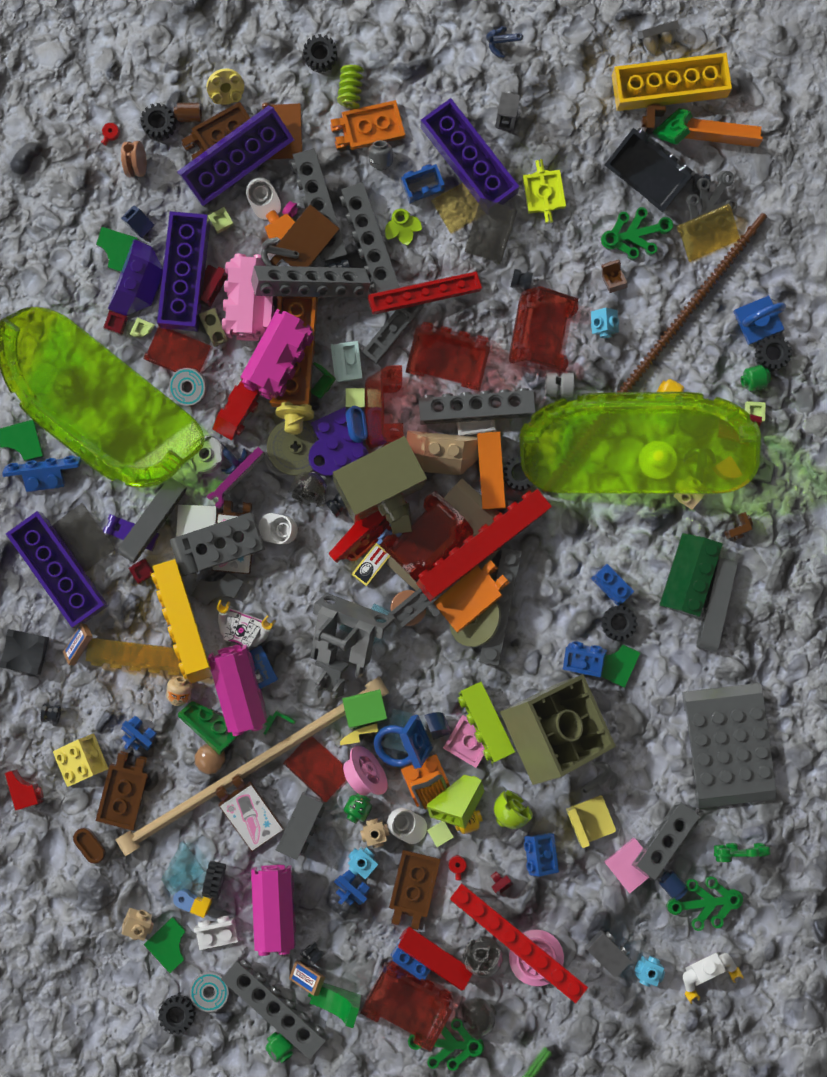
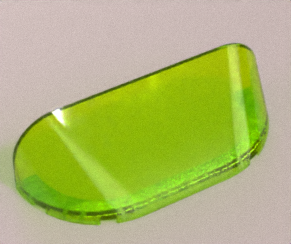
M27 307L0 320V371L10 393L15 392L21 401L19 406L30 418L78 457H81L83 461L101 475L112 481L117 479L123 481L126 486L141 488L156 486L174 476L203 448V431L192 416L66 316L47 308Z
M614 392L577 395V400L567 402L563 398L546 405L531 416V421L528 424L525 423L519 435L521 466L530 482L545 491L553 493H729L744 487L756 475L760 464L761 432L757 422H752L750 414L743 408L719 397H716L714 400L704 399V394Z

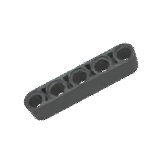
M171 477L168 478L123 540L117 553L135 563L179 503L187 487Z
M722 557L718 558L709 586L696 647L716 653L719 648L736 574L737 561Z

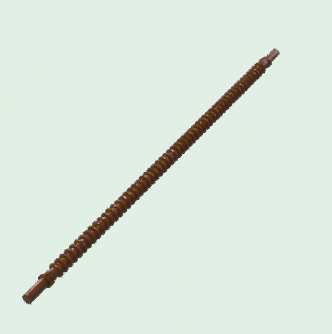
M761 213L755 222L747 228L745 234L740 236L741 239L734 243V247L730 248L731 252H727L728 256H724V260L720 261L721 264H718L717 268L714 269V273L710 274L711 277H707L708 281H704V285L700 286L701 290H697L694 298L690 299L691 302H687L688 306H684V310L680 311L681 315H677L678 319H674V323L670 324L671 327L667 328L668 331H664V336H660L661 340H657L658 344L653 345L654 349H650L651 352H648L647 357L643 358L644 361H640L641 365H637V370H633L634 374H630L631 378H627V382L623 383L624 386L620 387L621 390L617 391V395H613L614 399H610L611 403L606 404L607 408H603L600 416L596 417L597 420H593L594 424L589 425L590 429H586L587 433H583V438H579L580 442H576V446L572 447L573 450L569 451L570 454L566 455V459H562L563 463H559V468L553 471L551 478L541 489L545 494H548L555 483L561 480L564 472L569 470L568 467H572L571 463H575V458H579L578 454H582V449H586L585 446L589 445L588 442L592 441V437H596L595 433H599L598 429H602V424H606L605 420H609V416L613 415L612 412L616 411L615 408L620 406L619 403H623L622 399H626L625 395L630 394L629 390H633L632 386L637 385L636 382H639V378H642L643 373L647 372L646 369H650L649 365H653L652 361L657 360L656 356H660L663 348L667 347L666 344H670L669 340H673V335H677L676 331H680V327L684 326L683 323L687 322L686 319H689L690 314L694 313L693 310H697L696 306H700V302L704 301L703 297H707L706 293H710V289L714 288L713 285H717L716 281H720V277L724 276L723 272H727L726 268H730V264L734 263L733 260L737 259L736 256H740V252L744 251L743 247H747L746 243H750V239L756 235L758 228L766 220V214Z

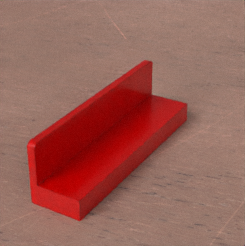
M411 927L406 928L399 937L401 939L398 944L399 949L461 991L465 990L474 970Z

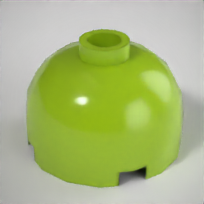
M510 790L503 791L494 804L496 822L501 827L509 829L522 828L533 818V814L529 806L525 808L521 804L524 800Z

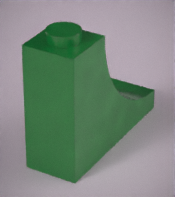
M324 982L318 996L308 994V997H311L309 1004L336 1015L345 1023V1026L354 1027L360 1008V994Z

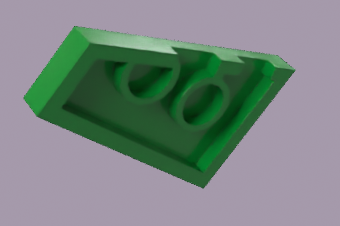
M191 701L178 713V717L219 755L239 737L233 736L232 732H228L224 717L194 701Z

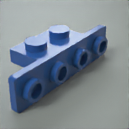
M71 455L57 460L56 458H49L41 462L32 460L25 464L10 463L5 466L2 475L3 477L22 475L26 492L61 488L65 486L62 469L79 467L81 457Z

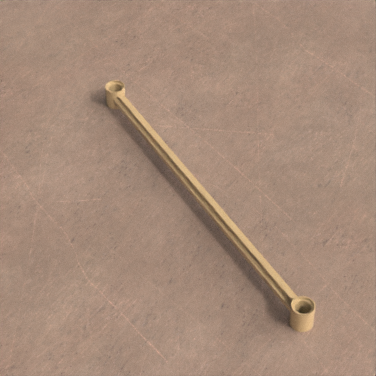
M379 676L365 685L367 689L359 694L380 689L383 697L390 692ZM341 704L136 832L132 833L130 830L115 839L125 856L140 848V842L215 797L216 788L223 785L227 789L234 785L232 777L239 774L244 779L346 715L344 705Z

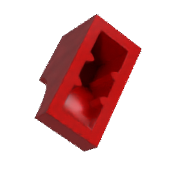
M17 769L5 773L15 811L43 802V791L41 787H38V783L30 784L20 776Z

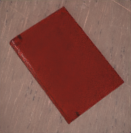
M158 326L143 359L173 372L183 368H192L200 372L211 346L174 330Z
M313 736L303 741L283 763L325 803L347 780L343 770L344 765Z

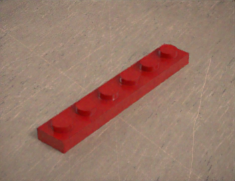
M477 271L369 294L368 301L372 314L375 315L480 292L482 286Z

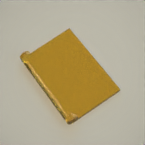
M463 183L431 200L450 233L486 214Z
M729 203L677 226L689 262L740 239Z

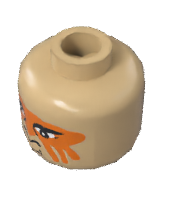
M183 676L172 678L167 684L166 698L171 704L182 706L190 701L193 686Z

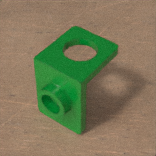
M314 362L313 365L324 375L312 388L311 394L321 399L330 390L336 378L323 366Z
M277 710L273 716L269 715L264 724L267 727L263 734H268L277 716L293 724L296 723V720Z

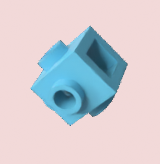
M602 308L591 311L592 334L600 335V338L612 337L611 334L619 333L618 310Z
M362 846L359 849L355 848L348 855L350 858L348 861L350 865L349 870L356 876L360 874L364 879L371 874L379 862L374 858L375 854L368 847L365 849ZM363 859L365 863H360L359 860Z
M642 955L641 960H638L635 966V975L640 979L639 982L648 987L651 984L657 987L658 983L662 982L665 971H663L664 967L661 965L660 960L652 956L647 958ZM653 970L651 976H649L648 972Z

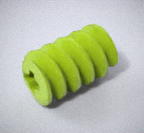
M345 65L340 70V89L338 90L337 102L343 107L358 109L360 104L356 102L360 101L361 97L357 94H361L362 90L357 87L363 85L358 80L363 79V75L360 73H363L364 69L359 65Z

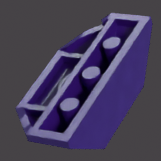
M133 239L108 310L128 316L152 305L163 274V267L152 246Z

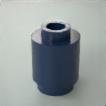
M667 870L659 878L660 886L675 900L681 899L688 891L686 884L674 871L669 872Z

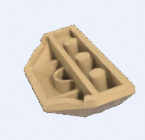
M407 430L406 439L423 472L461 475L479 459L477 437Z

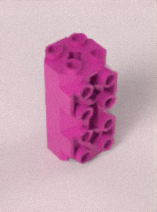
M277 309L240 377L244 387L251 391L258 390L261 396L268 400H271L273 397L277 398L278 395L282 397L287 389L285 385L288 379L292 380L295 375L296 369H294V364L302 362L305 356L304 349L306 346H310L314 339L312 327L309 325L304 327L302 325L304 323L303 320L286 311H283L281 314V311Z
M234 645L217 650L218 655L214 656V653L209 654L207 659L228 732H232L233 736H239L247 730L259 731L263 729L262 724L267 721L264 708L265 702L262 691L257 683L254 672L255 666L248 646Z
M285 865L261 866L262 870L257 871V867L251 869L254 951H258L259 956L270 955V952H278L279 955L290 954V950L296 946L292 866L288 865L285 868Z

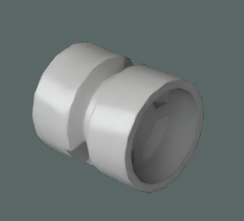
M546 372L545 397H556L558 394L561 397H573L574 373L563 372L561 375H558L557 372Z

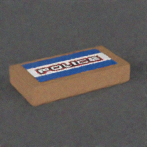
M80 624L63 651L68 665L74 666L93 637L87 624Z
M296 960L289 979L313 996H318L325 977L302 961Z

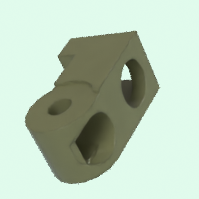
M215 308L199 314L214 347L228 342Z

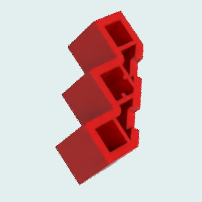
M241 380L238 386L235 385L229 395L224 410L221 408L212 429L231 441L236 435L240 436L245 428L243 425L245 418L250 412L254 413L259 405L257 400L261 393L256 389L254 391L247 389Z

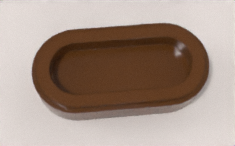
M80 828L74 833L73 841L87 861L96 864L105 858L106 850L89 828Z

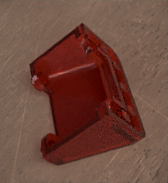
M542 286L523 291L518 303L509 362L519 366L557 373L566 372L568 360L566 355L561 354L567 319L577 313L579 298Z
M436 491L425 498L423 507L426 511L412 523V532L402 533L399 537L395 534L388 535L380 544L381 548L416 583L420 579L418 577L419 574L426 569L428 571L434 568L433 564L440 558L445 560L450 556L448 552L456 546L458 548L464 545L463 541L474 533L467 520Z

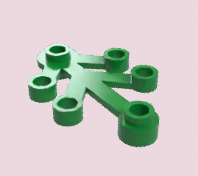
M640 207L637 209L635 218L628 230L619 233L622 226L629 220V214L621 212L613 229L603 233L601 244L609 250L617 248L626 253L630 260H635L639 256V250L635 247L630 248L621 242L629 240L645 249L647 255L652 256L657 251V245L649 243L640 237L656 232L667 234L673 228V221L668 217H663L659 220L658 224L637 229L640 222L647 216L646 208ZM643 211L645 215L640 216L638 212ZM620 216H625L627 220L622 221ZM661 225H667V229H662ZM607 238H612L613 243H608ZM648 247H653L654 251L650 252ZM630 252H636V256H631Z
M737 843L714 845V856L717 862H732V857H765L771 855V848L766 847L765 843H754V847L738 850Z
M708 876L705 879V885L710 889H715L722 895L721 897H713L700 887L696 880L688 879L686 881V888L694 891L703 899L681 902L671 898L668 900L666 908L673 915H679L682 910L703 908L698 917L694 918L691 922L693 929L701 931L704 928L705 920L713 909L718 905H723L719 913L711 918L712 926L721 928L724 924L723 920L731 909H738L742 905V894L735 889L727 890L718 883L715 877ZM710 879H714L715 881L714 885L712 886L708 885V881ZM690 882H695L694 888H689ZM736 896L737 898L735 903H731L730 901L731 897ZM674 904L679 905V908L676 911L672 909V906ZM720 919V924L714 925V920ZM700 921L701 926L696 928L695 922Z
M440 1015L433 1016L431 1024L439 1030L445 1039L423 1037L419 1032H412L408 1037V1045L413 1050H418L423 1045L443 1048L436 1055L428 1057L427 1064L431 1069L437 1068L439 1063L455 1049L463 1051L458 1056L450 1057L447 1060V1067L451 1071L457 1070L459 1065L469 1056L477 1057L484 1051L482 1039L477 1036H471L459 1017H454L451 1020V1027L459 1032L464 1041L455 1039L444 1025L443 1018ZM440 1019L441 1023L439 1025H435L434 1020ZM459 1021L461 1024L459 1027H455L453 1023ZM418 1037L420 1040L419 1042L414 1043L412 1041V1038ZM477 1043L478 1047L476 1049H472L471 1044ZM436 1059L437 1063L435 1065H431L430 1060ZM455 1061L457 1064L455 1067H451L449 1063Z

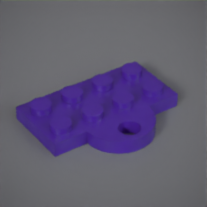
M345 407L310 424L318 441L312 445L308 460L313 471L321 476L331 477L334 471L369 454L363 442L356 443L350 438ZM322 457L325 461L324 465H315L314 458Z

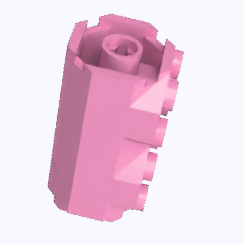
M235 254L230 262H226L225 272L228 274V281L224 283V291L227 292L228 300L224 299L223 311H226V318L222 319V330H224L228 338L236 335L237 340L259 341V337H262L265 332L263 327L265 296H255L251 283L254 266H266L259 254L254 255V257H246L245 254Z

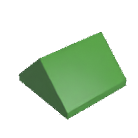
M380 689L342 698L349 729L388 721Z

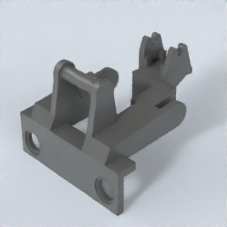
M326 593L314 603L313 614L317 615L311 658L317 659L315 662L316 666L324 668V671L315 682V685H317L315 691L327 690L332 692V698L336 699L344 695L345 679L342 678V673L349 667V663L336 659L338 646L344 651L351 647L349 662L357 664L355 675L361 677L364 674L366 665L371 660L374 637L382 639L384 630L394 622V618ZM326 600H332V601H334L335 603L329 604V603H326L325 601H326ZM377 619H383V620H385L386 622H385V623H380V622H377L376 620H377ZM337 622L354 628L344 640L335 637Z

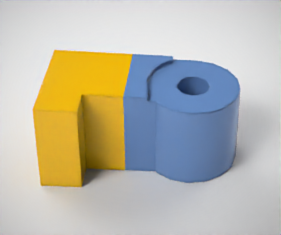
M188 889L179 890L173 897L175 906L202 918L207 915L213 898H201L193 895Z

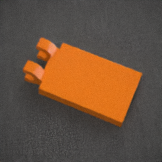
M396 100L342 112V118L330 120L332 132L342 129L344 136L335 137L337 150L350 145L351 150L371 146L373 142L379 140L389 142L405 138V131Z
M491 560L482 569L477 565L433 602L457 633L503 596L499 591L510 584L504 575L500 576L496 582L491 578L490 574L498 569Z

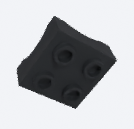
M8 629L4 652L0 660V668L41 675L49 637Z

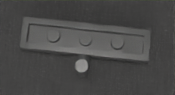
M419 588L392 610L388 616L394 618V623L399 630L426 608L429 609L433 616H438L440 611L433 602L447 590L430 602Z

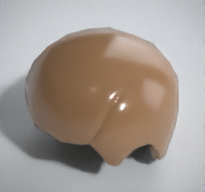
M208 744L202 745L194 756L196 767L205 774L216 773L225 763L226 759L225 751L219 755Z

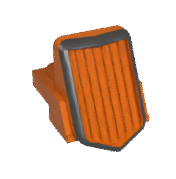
M437 754L428 757L421 768L414 769L412 764L401 769L416 806H420L422 809H427L428 803L450 786Z

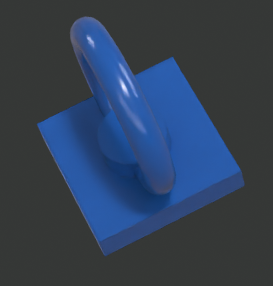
M769 295L733 311L748 345L784 330L778 314L786 309V304L781 302L773 305Z
M419 715L411 716L404 728L397 725L381 728L374 738V748L379 758L386 764L394 767H405L412 763L414 769L421 768L433 749ZM389 733L400 734L403 746L409 756L405 759H394L388 756L382 748L383 737Z

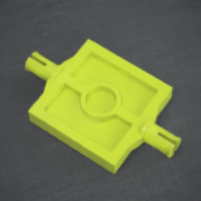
M540 159V161H535L537 171L533 174L523 175L522 179L528 214L544 213L545 223L548 224L553 222L552 211L566 208L560 170H544L543 159Z

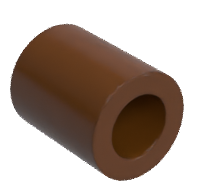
M177 103V107H174V118H177L178 122H202L201 103Z

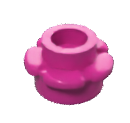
M289 201L284 207L282 214H288L293 218L299 210L297 203L294 204L292 201Z

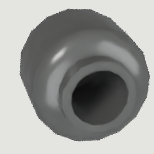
M383 140L373 142L368 149L369 163L379 171L386 170L393 163L392 146Z

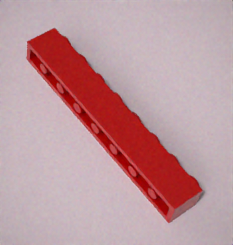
M538 489L534 492L529 490L521 497L523 499L521 502H513L507 507L509 511L504 515L500 512L492 519L494 521L488 526L486 523L478 530L479 534L475 537L470 535L463 541L464 545L462 547H454L448 552L449 557L445 560L440 558L433 564L434 568L428 571L426 569L418 575L420 579L416 584L430 602L548 512L552 506Z
M462 883L451 896L450 900L575 1004L578 1002L588 986Z

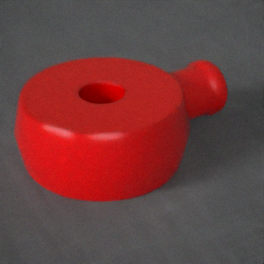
M106 123L103 126L102 135L104 138L101 143L106 146L108 141H114L119 137L120 130L116 124Z
M456 855L449 860L448 866L450 871L455 873V880H462L461 873L466 870L467 862L464 857Z

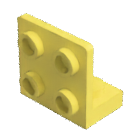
M94 733L53 751L67 787L109 769Z
M602 795L566 808L582 848L590 846L589 842L616 832Z

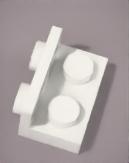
M222 916L214 922L203 920L194 927L199 950L239 941L234 917Z

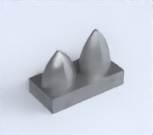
M678 20L637 31L638 38L642 39L646 49L655 55L659 44L658 34L669 46H672L674 43L676 28H679Z

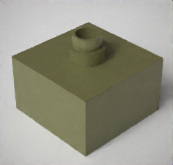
M405 436L333 472V483L354 523L377 511H380L382 517H387L386 519L389 524L407 516L408 512L404 507L407 504L404 498L423 489L427 480Z
M583 674L557 683L500 712L532 785L560 778L616 747Z

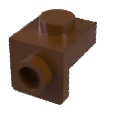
M660 104L647 106L645 116H642L641 127H644V132L652 134L655 128V117H663L666 112V106H661Z
M619 259L602 264V278L609 293L628 288V283L621 271Z
M746 512L738 514L741 526L724 532L726 538L733 537L735 541L745 537V532L753 530L751 527L753 522L750 515H747Z

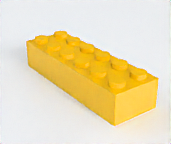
M727 53L615 66L611 75L616 111L647 108L651 104L664 106L727 98L732 90Z
M173 559L152 566L154 573H151V576L158 590L156 592L163 608L162 612L167 625H171L167 627L173 643H176L173 645L178 660L182 661L178 663L184 679L188 678L190 684L213 677L176 560Z

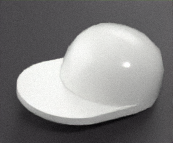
M255 178L250 181L246 189V195L254 213L264 220H268L266 215L272 210H275L278 214L281 209V202L270 181L265 178Z
M268 513L264 515L258 526L262 539L275 544H289L294 541L298 533L297 523L292 518L279 514Z
M405 808L395 809L387 819L389 832L409 844L420 842L426 834L427 823L425 819L411 810Z

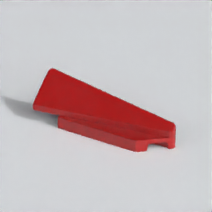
M377 511L356 522L329 552L330 557L336 563L344 559L357 561L378 542V537L381 536L386 528L388 530L392 529L386 519L387 517H382L380 511Z

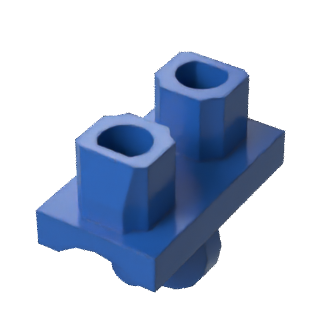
M134 716L128 722L125 720L122 724L121 729L126 734L121 739L126 742L124 746L126 750L132 747L137 751L140 747L139 745H141L148 751L156 737V732L148 728L141 734L138 729L143 722L137 716Z
M350 870L346 871L342 876H338L334 881L341 888L336 891V894L341 897L338 903L341 905L345 901L351 906L356 901L361 905L367 900L366 896L370 887L364 882H361L357 888L351 885L356 875Z

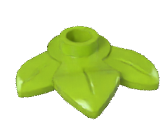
M397 209L392 214V220L386 224L385 236L387 240L397 237L402 244L408 246L413 240V232L422 230L421 222L417 217L410 216L407 210ZM399 216H403L405 219L403 221H399L397 218Z

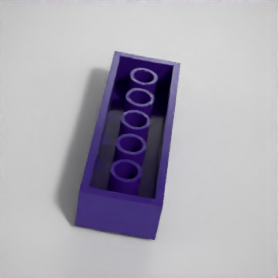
M452 98L421 119L420 128L487 215L518 194L519 185Z
M268 105L178 170L177 173L199 204L204 206L294 141V138L275 109Z
M174 211L169 213L157 324L160 328L199 331V314L201 313L202 304L200 299L203 295L211 223L206 214Z
M36 511L5 533L72 628H78L81 623H86L108 607L104 598L43 513Z

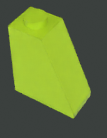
M463 775L428 803L427 809L430 817L466 828L485 791L482 780L476 776Z

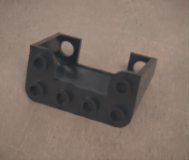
M633 128L604 165L661 212H664L693 178V175H691L693 171L684 163L682 166L677 164L676 162L679 159L671 153L666 155L662 151L664 147L658 142L651 143L648 140L649 135L641 128L638 130Z

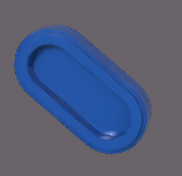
M352 406L346 411L348 433L354 442L361 443L368 437L365 414L360 407Z

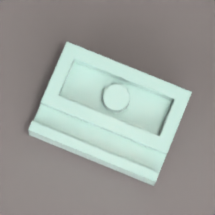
M358 341L331 344L334 376L336 378L335 383L363 380Z

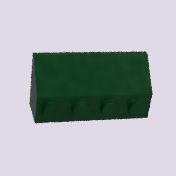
M682 533L659 606L695 618L700 617L723 543L705 537Z

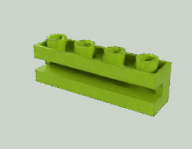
M482 682L459 692L460 697H458L459 704L462 708L465 707L468 713L466 718L470 726L474 725L476 730L474 733L478 743L482 742L485 749L483 754L486 760L491 761L493 764L514 754V748Z

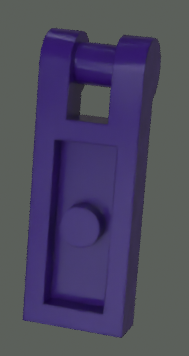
M109 514V522L106 527L104 526L102 532L124 540L135 524ZM116 523L121 525L119 531L114 530ZM156 533L146 547L147 550H154L160 536L159 533Z

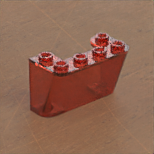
M424 321L422 324H418L415 329L405 373L424 377L426 374L462 383L461 387L480 391L492 343L488 341L489 338L478 335L477 338L470 336L471 333L466 331L452 332V328L441 326V329L433 327L434 324Z
M402 365L386 366L369 376L365 381V419L368 431L366 444L373 450H377L404 436L403 423L384 424V393H396L402 388Z
M390 960L389 962H384L361 1008L360 1014L377 1023L380 1017L413 1034V1043L431 1052L453 1011L454 999L450 991L435 987V984L428 979L419 980Z

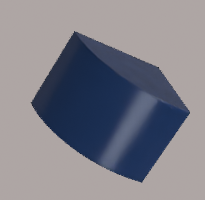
M134 205L121 217L123 222L140 238L154 226L151 220Z
M433 712L424 715L433 740L451 734L444 713Z

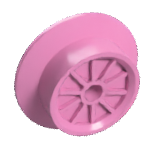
M353 747L350 751V759L343 766L349 785L362 796H366L371 792L376 795L384 794L387 791L388 783L382 766L376 757L365 747Z
M537 929L528 930L523 933L563 966L564 954L562 947L552 934ZM510 950V967L520 981L531 986H544L550 983Z

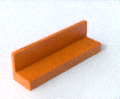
M691 118L687 124L691 133L685 137V139L758 147L763 141L761 136L762 127L694 118Z
M500 432L478 433L482 508L505 510Z

